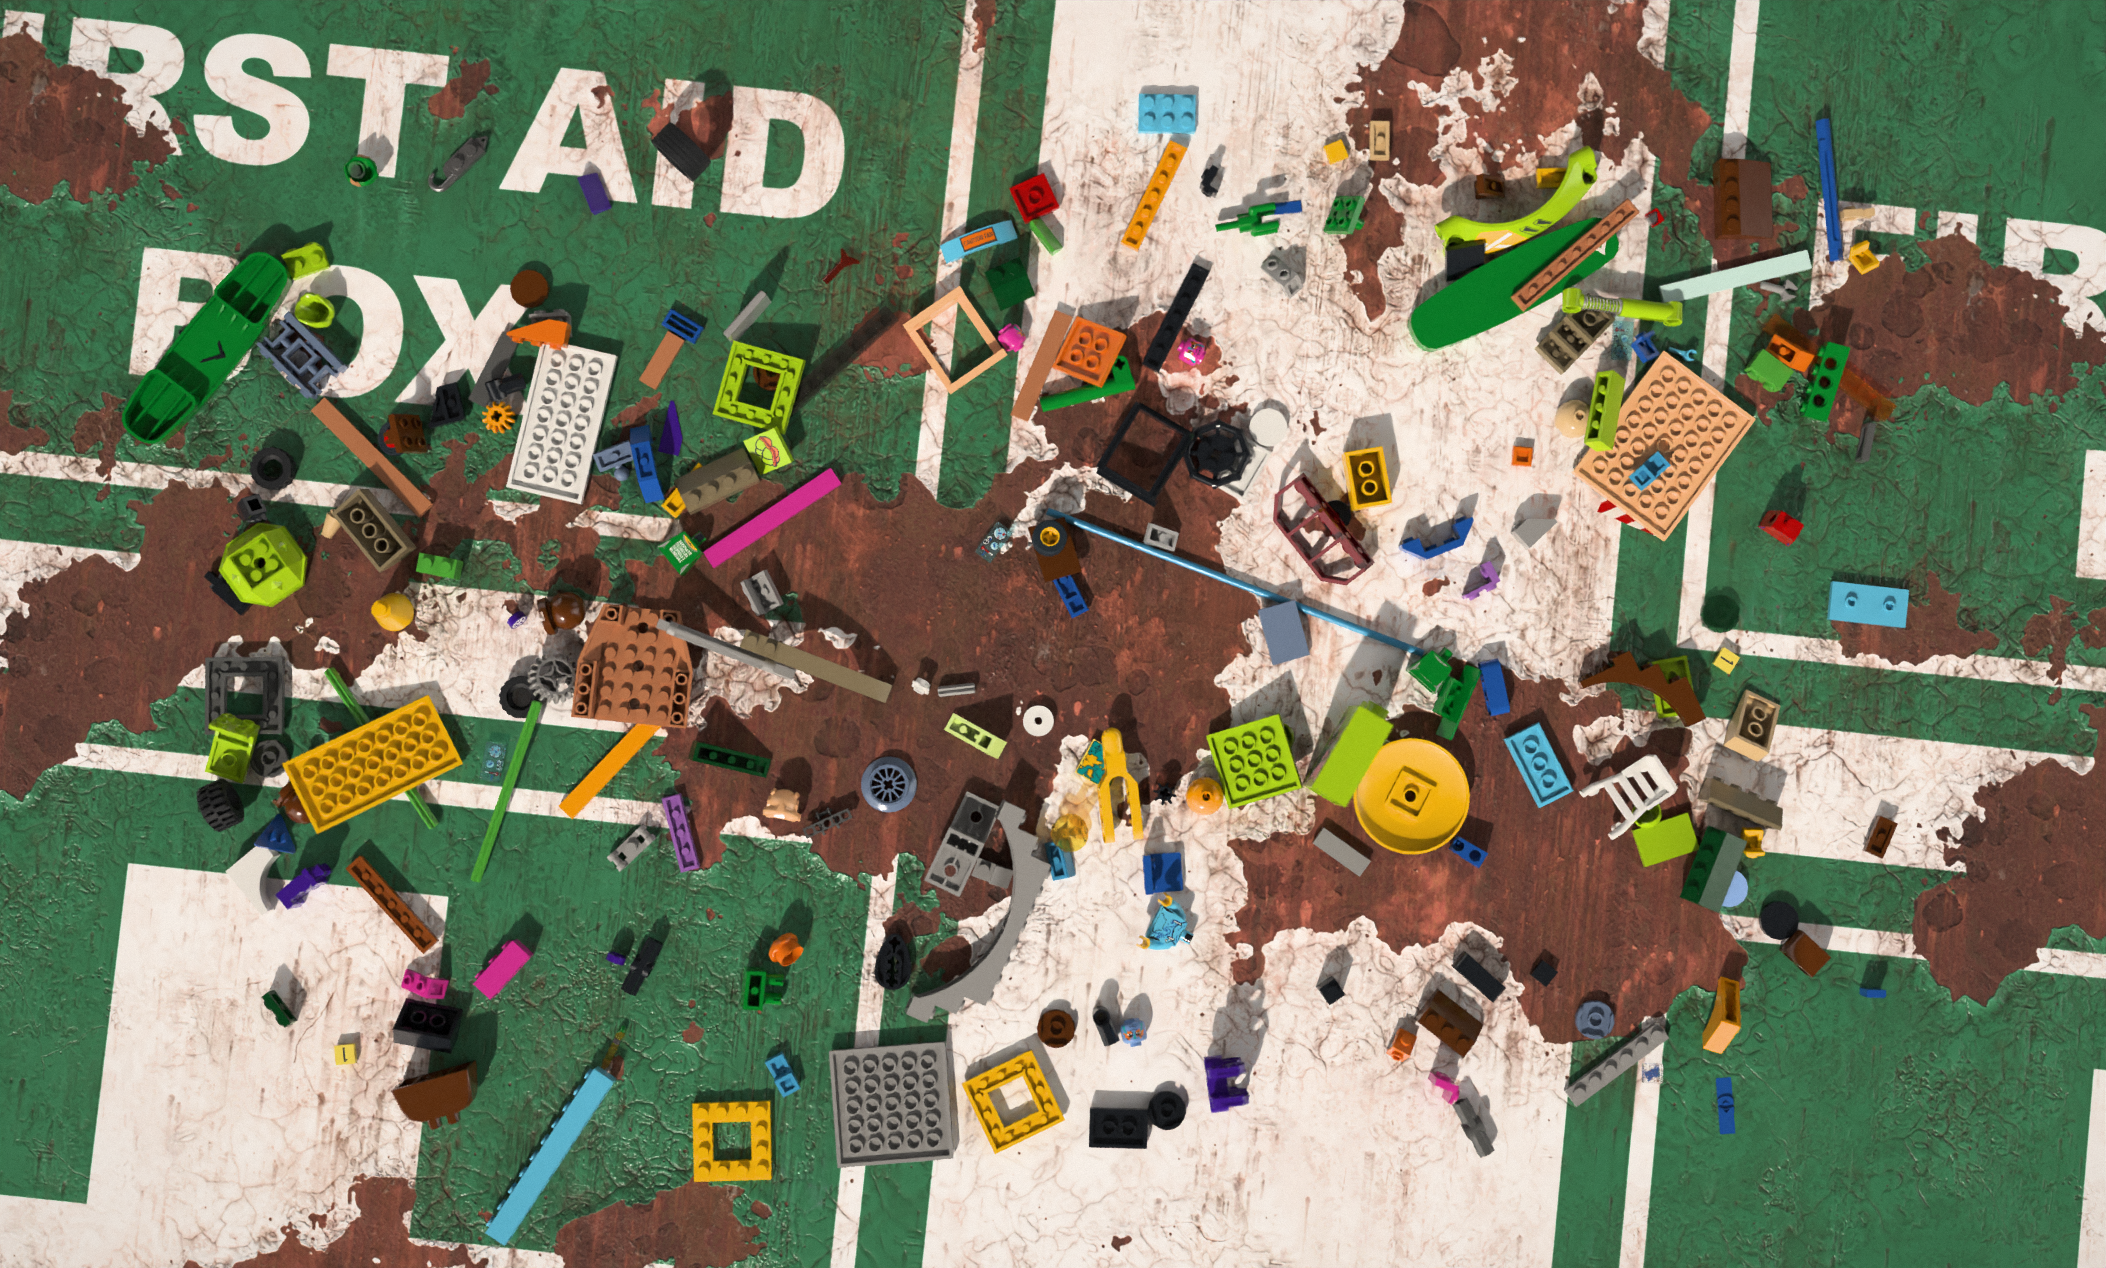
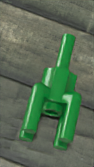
M1275 202L1250 206L1248 213L1237 215V221L1215 224L1216 232L1238 228L1240 233L1251 232L1253 237L1278 233V220L1262 223L1261 220L1263 216L1274 215V210L1276 209Z

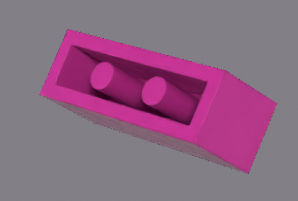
M518 939L508 940L501 949L503 951L501 954L493 956L488 962L490 966L486 970L482 969L475 976L477 980L473 985L489 999L495 998L534 955Z

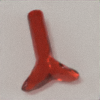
M841 248L840 262L822 279L823 282L827 285L845 267L860 264V261L847 256L846 251Z

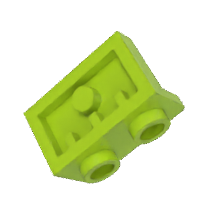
M315 242L306 243L300 249H289L286 251V254L281 255L282 259L286 261L291 278L294 281L330 268L323 246Z

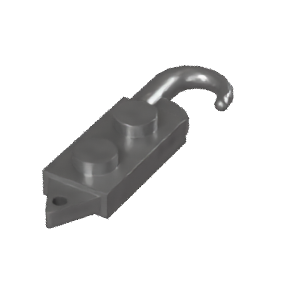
M488 137L470 138L444 164L443 172L447 179L441 185L437 186L433 183L435 174L431 173L428 178L430 188L436 192H444L465 175L486 154L485 149Z

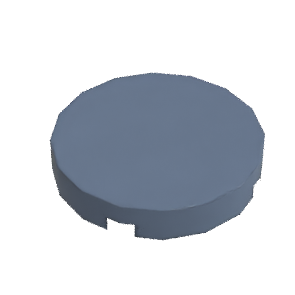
M1589 1000L1582 1003L1577 1009L1575 1024L1578 1031L1585 1037L1601 1039L1612 1031L1614 1014L1607 1004L1598 1000Z

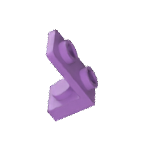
M1491 561L1480 565V574L1484 580L1487 579L1488 583L1463 595V599L1469 598L1471 601L1479 597V592L1486 589L1488 592L1497 587L1496 583L1500 582V579Z

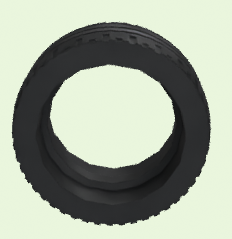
M671 122L664 126L651 141L655 148L692 182L711 163L708 156Z

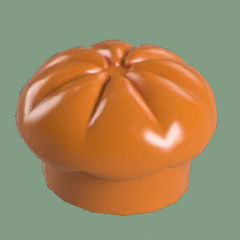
M793 933L779 936L769 949L771 961L779 962L782 966L791 965L803 953V947L798 943V938Z

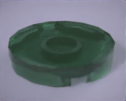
M1724 595L1710 597L1703 603L1700 610L1701 622L1706 629L1715 633H1724L1732 630L1737 625L1740 617L1739 607L1736 602Z

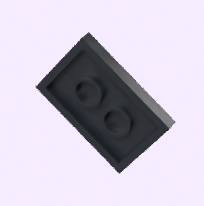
M1090 1107L1089 1148L1147 1149L1148 1109Z

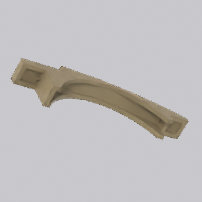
M746 629L740 645L743 649L886 703L893 686Z

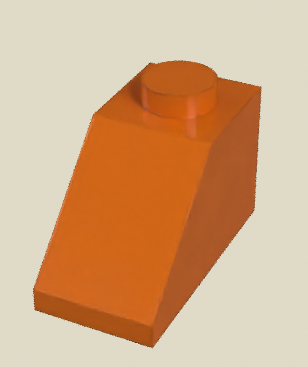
M1774 334L1765 349L1790 368L1802 372L1806 371L1815 356L1803 347Z

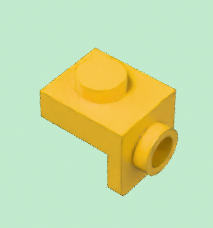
M1868 240L1861 243L1858 242L1850 249L1849 260L1861 275L1878 267L1880 263L1868 249L1870 244Z
M1742 827L1740 838L1747 841L1743 853L1749 858L1765 856V851L1761 848L1763 829L1761 827Z

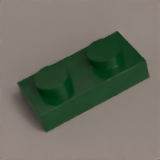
M275 990L269 991L262 996L265 1007L268 1010H272L279 1025L285 1028L297 1021Z

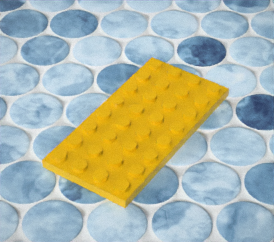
M429 695L282 763L317 834L463 764Z

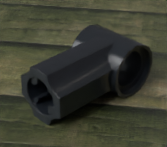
M521 372L484 383L491 402L503 399L508 394L527 388Z
M1104 1006L1094 1008L1092 1012L1093 1021L1104 1047L1120 1041L1108 1009ZM1097 1013H1106V1018L1104 1020L1096 1019Z

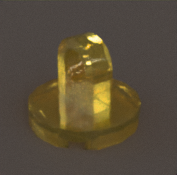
M1065 814L1058 817L1052 825L1051 837L1054 844L1062 849V851L1075 852L1082 849L1086 844L1088 828L1085 821L1078 815Z

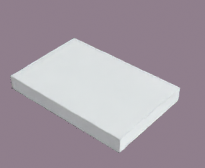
M1247 437L1246 440L1250 451L1253 453V457L1250 458L1241 476L1242 479L1218 487L1244 502L1272 454L1271 451ZM1237 439L1233 443L1236 452H1242L1239 440ZM1237 458L1234 461L1232 468L1235 471L1242 458ZM1227 471L1218 474V479L1231 475L1232 473L1230 471Z

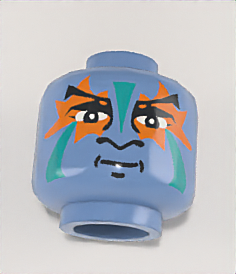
M1139 1018L1124 1020V1024L1120 1026L1123 1042L1130 1044L1131 1047L1142 1045L1141 1041L1147 1039L1145 1023L1139 1020Z

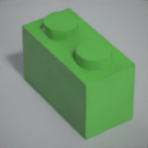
M1764 349L1758 351L1744 369L1748 373V377L1755 381L1758 380L1767 391L1774 393L1782 389L1794 372Z
M419 553L416 572L460 580L464 561Z

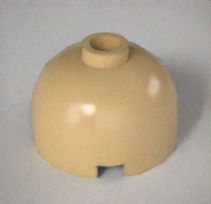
M1569 400L1557 409L1554 418L1555 426L1562 435L1569 438H1579L1585 435L1590 405L1581 400Z

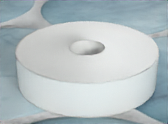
M1033 706L1024 714L1023 725L1031 735L1043 736L1053 727V715L1044 706ZM1040 717L1042 719V723L1040 725H1037L1035 723V718Z

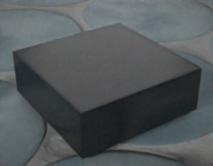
M1541 959L1530 975L1547 987L1558 972Z

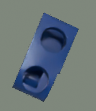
M1457 835L1448 848L1476 868H1480L1488 855L1487 852Z

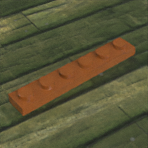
M360 855L346 868L422 954H425L439 941L434 933L363 855Z

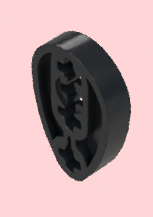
M892 933L882 944L878 952L874 974L877 982L883 988L897 990L907 984L911 977L912 968L910 952L906 942L900 934ZM897 937L900 944H897L894 952V947L890 940ZM892 956L899 960V963L895 964V969L898 970V973H895L894 979L898 980V982L894 983V986L887 982V979L891 977L888 969L892 967V963L888 962V960L892 959Z

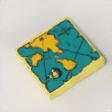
M1093 739L1075 773L1096 785L1099 784L1105 769L1102 743ZM1116 777L1111 779V781L1109 782V789Z

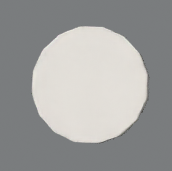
M1271 408L1262 409L1256 412L1250 420L1249 433L1253 440L1261 446H1275L1286 436L1287 421L1277 410Z

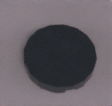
M1781 901L1770 902L1761 910L1759 925L1763 933L1768 937L1777 940L1788 939L1798 929V913L1788 903Z
M1168 1090L1155 1094L1149 1101L1147 1108L1148 1117L1152 1124L1162 1130L1177 1128L1181 1125L1186 1115V1107L1182 1098L1177 1093Z

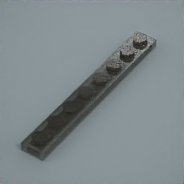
M886 305L800 382L790 418L899 321Z

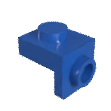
M1654 330L1648 333L1646 331L1641 332L1635 337L1637 340L1631 344L1643 364L1660 354L1650 340L1655 334Z

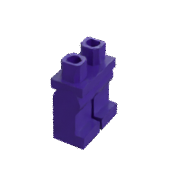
M326 863L305 868L301 871L303 875L297 876L275 895L287 910L299 908L305 903L302 898L311 890H316L321 885H325L328 882L326 877L333 871Z

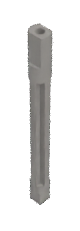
M660 618L657 622L656 628L666 631V634L790 681H792L796 669L676 622H668Z

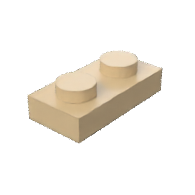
M1370 121L1369 160H1389V121Z

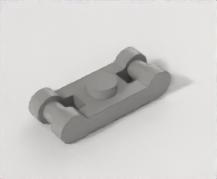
M644 824L607 857L610 862L613 861L616 864L619 872L625 869L656 839L654 834H650L646 830L647 827ZM640 835L645 839L643 843L638 839ZM621 853L627 857L624 861L619 857Z

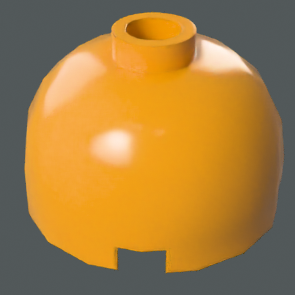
M1201 777L1189 784L1185 797L1189 808L1196 814L1211 815L1222 806L1224 793L1217 781L1212 778Z

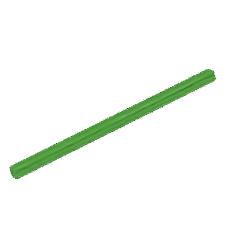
M333 667L327 669L324 674L359 726L361 727L371 722L336 669ZM414 787L404 792L429 829L436 827L439 822L417 789Z
M533 700L471 875V880L474 882H481L542 707L540 701Z

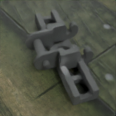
M828 806L827 810L821 813L816 812L815 818H818L819 822L803 829L806 838L820 832L824 836L826 835L825 830L833 826H837L838 829L841 828L840 823L853 818L849 808L834 815L831 813L833 811L832 808L829 809ZM848 812L849 817L843 819L841 814ZM826 814L830 815V817L825 818L823 820L821 819V817ZM825 820L831 821L830 827L824 825ZM816 825L819 826V828H820L819 831H817V830L815 829V826H816ZM812 828L814 832L808 835L806 830Z

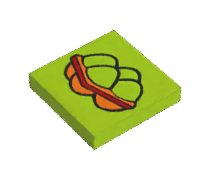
M777 426L743 441L760 475L794 461Z

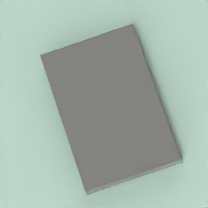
M762 290L759 291L723 332L731 343H733V340L738 341L770 305L769 297Z

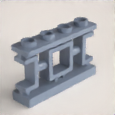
M288 311L283 316L285 319L279 322L286 330L274 342L265 336L263 341L258 342L256 345L260 348L259 352L268 359L270 357L274 361L272 365L278 371H284L287 374L286 379L294 386L297 384L301 388L299 392L304 397L316 400L318 398L317 395L323 392L317 384L328 373L337 378L340 372L344 373L348 367L304 323L298 321L296 316ZM290 325H292L307 340V342H305L301 338H298L294 343H292L288 338L295 331L290 327ZM283 344L287 350L280 357L285 363L268 346L277 350ZM303 346L312 357L299 368L290 357ZM317 351L334 367L333 369L327 364L321 370L315 366L321 359L316 353ZM310 371L314 377L307 384L312 390L295 373L303 377Z

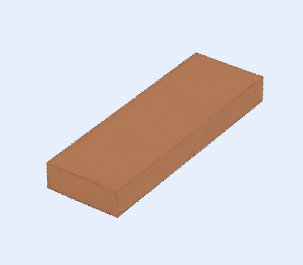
M668 331L639 381L657 390L685 341Z

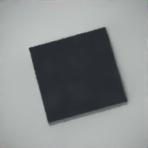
M1483 240L1445 247V279L1447 282L1458 280L1484 265Z

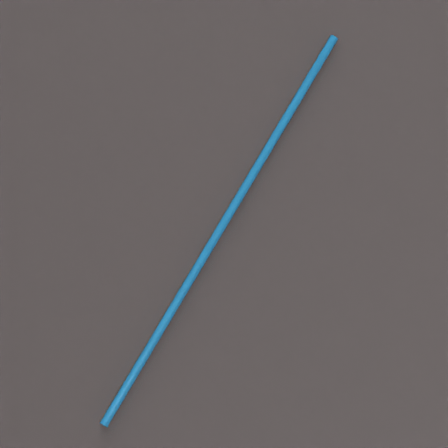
M1048 508L1046 515L1056 519L1065 517L1066 523L1272 601L1283 603L1291 600L1054 509ZM1295 601L1297 609L1301 612L1420 657L1423 656L1424 650Z

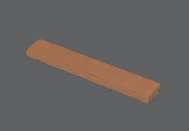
M1055 310L1012 409L1011 416L1027 423L1029 422L1073 317Z

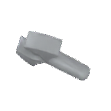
M1789 280L1784 281L1782 286L1764 281L1760 284L1761 289L1779 293L1781 296L1780 301H1788L1796 297L1789 295L1785 291L1786 289L1798 290Z

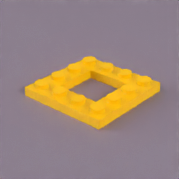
M1032 1049L962 1082V1086L995 1154L1065 1121ZM1023 1076L1038 1111L1004 1127L988 1093Z
M771 1100L694 1102L692 1104L694 1182L772 1180ZM751 1122L752 1159L714 1160L713 1123Z

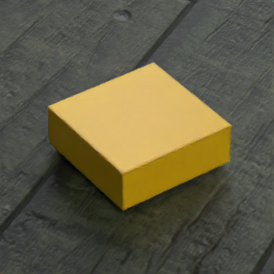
M1342 139L1323 147L1330 165L1349 157Z

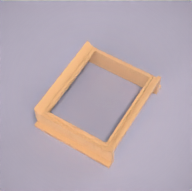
M960 286L903 324L950 394L1007 356V353L1001 348ZM958 302L994 355L952 383L916 331Z

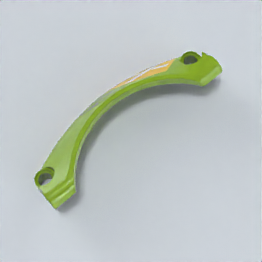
M1586 145L1569 154L1566 172L1557 191L1546 204L1526 217L1511 222L1489 224L1452 215L1435 224L1434 228L1438 237L1441 240L1444 239L1442 243L1444 246L1442 249L1444 257L1445 247L1449 245L1455 246L1483 240L1484 256L1519 246L1548 230L1562 219L1596 182L1597 173L1595 168L1597 164L1591 147ZM1583 175L1590 178V183L1583 180Z

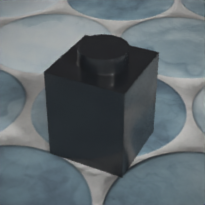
M1332 976L1316 986L1329 1005L1346 995Z

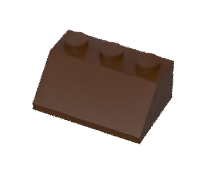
M1439 989L1435 990L1414 1017L1418 1023L1463 1058L1476 1043L1483 1027L1480 1021Z

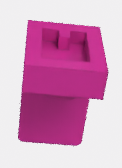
M406 969L401 987L424 998L444 999L449 980L427 977L411 969Z

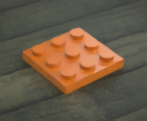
M1077 316L1052 367L1055 370L1102 388L1127 336Z

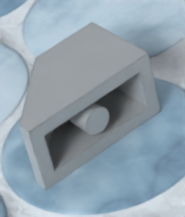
M1527 518L1523 521L1520 519L1512 526L1514 530L1510 534L1525 549H1529L1557 521L1555 519Z

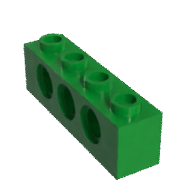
M1823 342L1817 350V356H1819L1817 363H1814L1811 369L1813 376L1811 382H1808L1805 388L1807 395L1805 401L1802 400L1799 407L1801 417L1819 422H1827L1851 349L1850 347L1832 342ZM1827 358H1831L1833 361L1831 368L1825 365ZM1822 376L1827 379V384L1824 387L1819 383ZM1816 395L1821 397V403L1818 406L1813 402Z

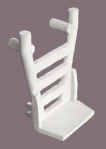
M1648 754L1622 770L1621 773L1591 783L1579 792L1582 797H1586L1587 795L1593 796L1598 794L1600 788L1604 787L1626 819L1623 823L1619 822L1611 826L1612 831L1608 835L1611 840H1614L1623 834L1646 810H1650L1673 795L1678 787L1658 757ZM1648 771L1658 786L1654 791L1641 773ZM1634 777L1647 796L1644 802H1642L1627 778ZM1614 783H1620L1637 808L1633 813L1613 786Z

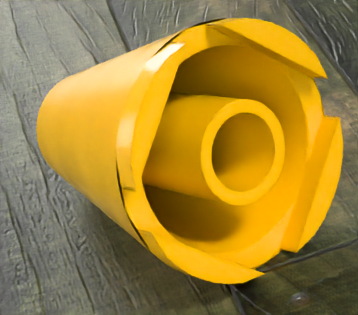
M389 593L372 605L371 609L373 616L380 626L389 631L402 630L412 622L414 617L412 603L405 595L399 593Z

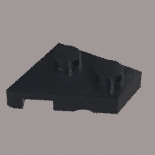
M454 382L438 386L435 394L436 400L432 407L431 422L428 424L429 428L433 429L467 420L458 383Z

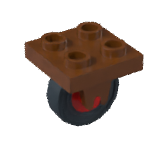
M388 415L389 422L381 427L378 435V443L384 453L396 456L404 453L423 454L428 452L419 415Z

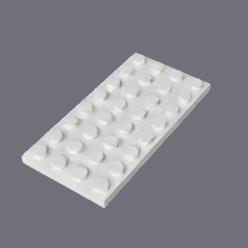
M542 344V347L539 349L506 487L582 505L594 458L593 453L596 450L618 357L573 345H568V348H561V350H554L549 348L550 345Z

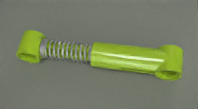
M1567 288L1562 291V311L1566 313H1577L1581 309H1590L1591 311L1597 310L1604 313L1613 312L1619 317L1663 322L1665 326H1678L1683 323V304L1678 301L1661 303L1623 297L1620 299H1610L1599 296H1587L1578 288Z

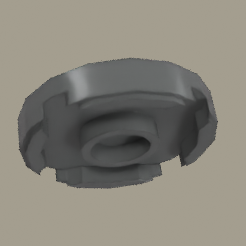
M264 740L254 747L250 763L252 769L258 775L274 778L285 772L282 763L290 760V753L288 748L278 740Z

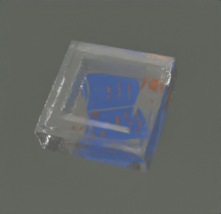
M1642 1063V1083L1663 1084V1064Z

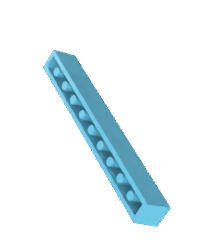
M599 1066L593 1070L590 1068L584 1077L586 1079L583 1086L579 1085L573 1093L575 1098L572 1102L568 1101L562 1111L565 1113L562 1118L558 1117L551 1126L554 1130L550 1135L546 1134L540 1143L543 1145L540 1151L536 1150L530 1158L532 1163L529 1167H524L519 1174V1177H521L518 1184L514 1183L508 1191L510 1196L507 1200H502L497 1208L499 1210L496 1217L493 1215L486 1224L489 1228L485 1233L505 1246L510 1241L617 1078Z

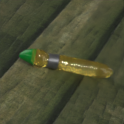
M622 1026L615 1034V1038L602 1063L604 1070L610 1065L621 1040L625 1036V1026Z

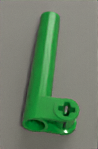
M1117 356L1111 368L1113 377L1106 379L1102 388L1093 384H1087L1039 397L1042 411L1047 412L1135 390V383L1128 360L1124 356ZM1117 360L1125 364L1121 370L1114 366Z

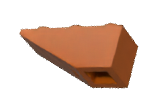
M547 319L508 331L506 335L516 343L528 341L533 346L542 347V344L550 345L549 348L561 350V348H568L572 326L567 322Z

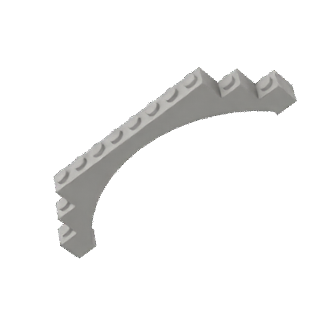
M1002 799L994 816L1000 820L1006 833L1013 863L1012 895L1000 931L984 955L959 977L931 991L920 994L912 992L904 1009L907 1015L927 1023L935 1015V1006L957 1014L958 1010L961 1011L965 1004L964 997L986 1006L987 1002H991L994 996L993 989L1002 979L1003 974L1001 972L1003 967L1008 966L1011 959L1009 956L1010 952L1017 947L1019 942L1017 937L1020 931H1024L1027 925L1025 920L1028 914H1032L1035 908L1034 901L1043 891V881L1048 879L1052 870L1048 862L1031 855L1038 848V837L1018 828L1019 825H1023L1027 816L1025 814L1026 810Z

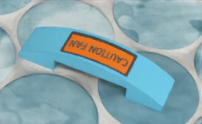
M1008 220L959 236L940 245L946 264H949L971 253L996 244L1007 243L1018 239L1012 221Z

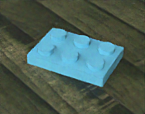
M1139 94L1138 133L1195 134L1196 95Z

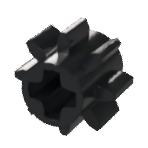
M1168 782L1165 783V786L1158 783L1159 789L1153 790L1158 795L1154 800L1161 799V805H1164L1165 801L1172 804L1170 799L1177 797V795L1172 793L1175 787L1169 788ZM1167 788V792L1170 795L1162 799L1163 796L1160 794V791H1164Z

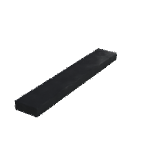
M1195 263L1192 264L1141 365L1159 373L1210 273L1209 270Z

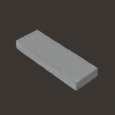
M1324 827L1312 842L1359 877L1371 862Z

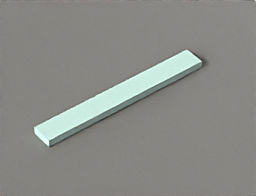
M1804 250L1663 285L1658 288L1662 303L1669 301L1680 302L1809 270L1812 266L1808 251Z

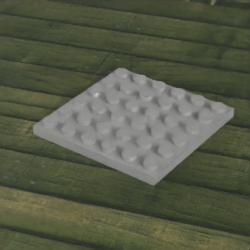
M945 1041L829 1050L837 1168L954 1159Z

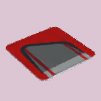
M1657 208L1645 215L1652 228L1664 221Z

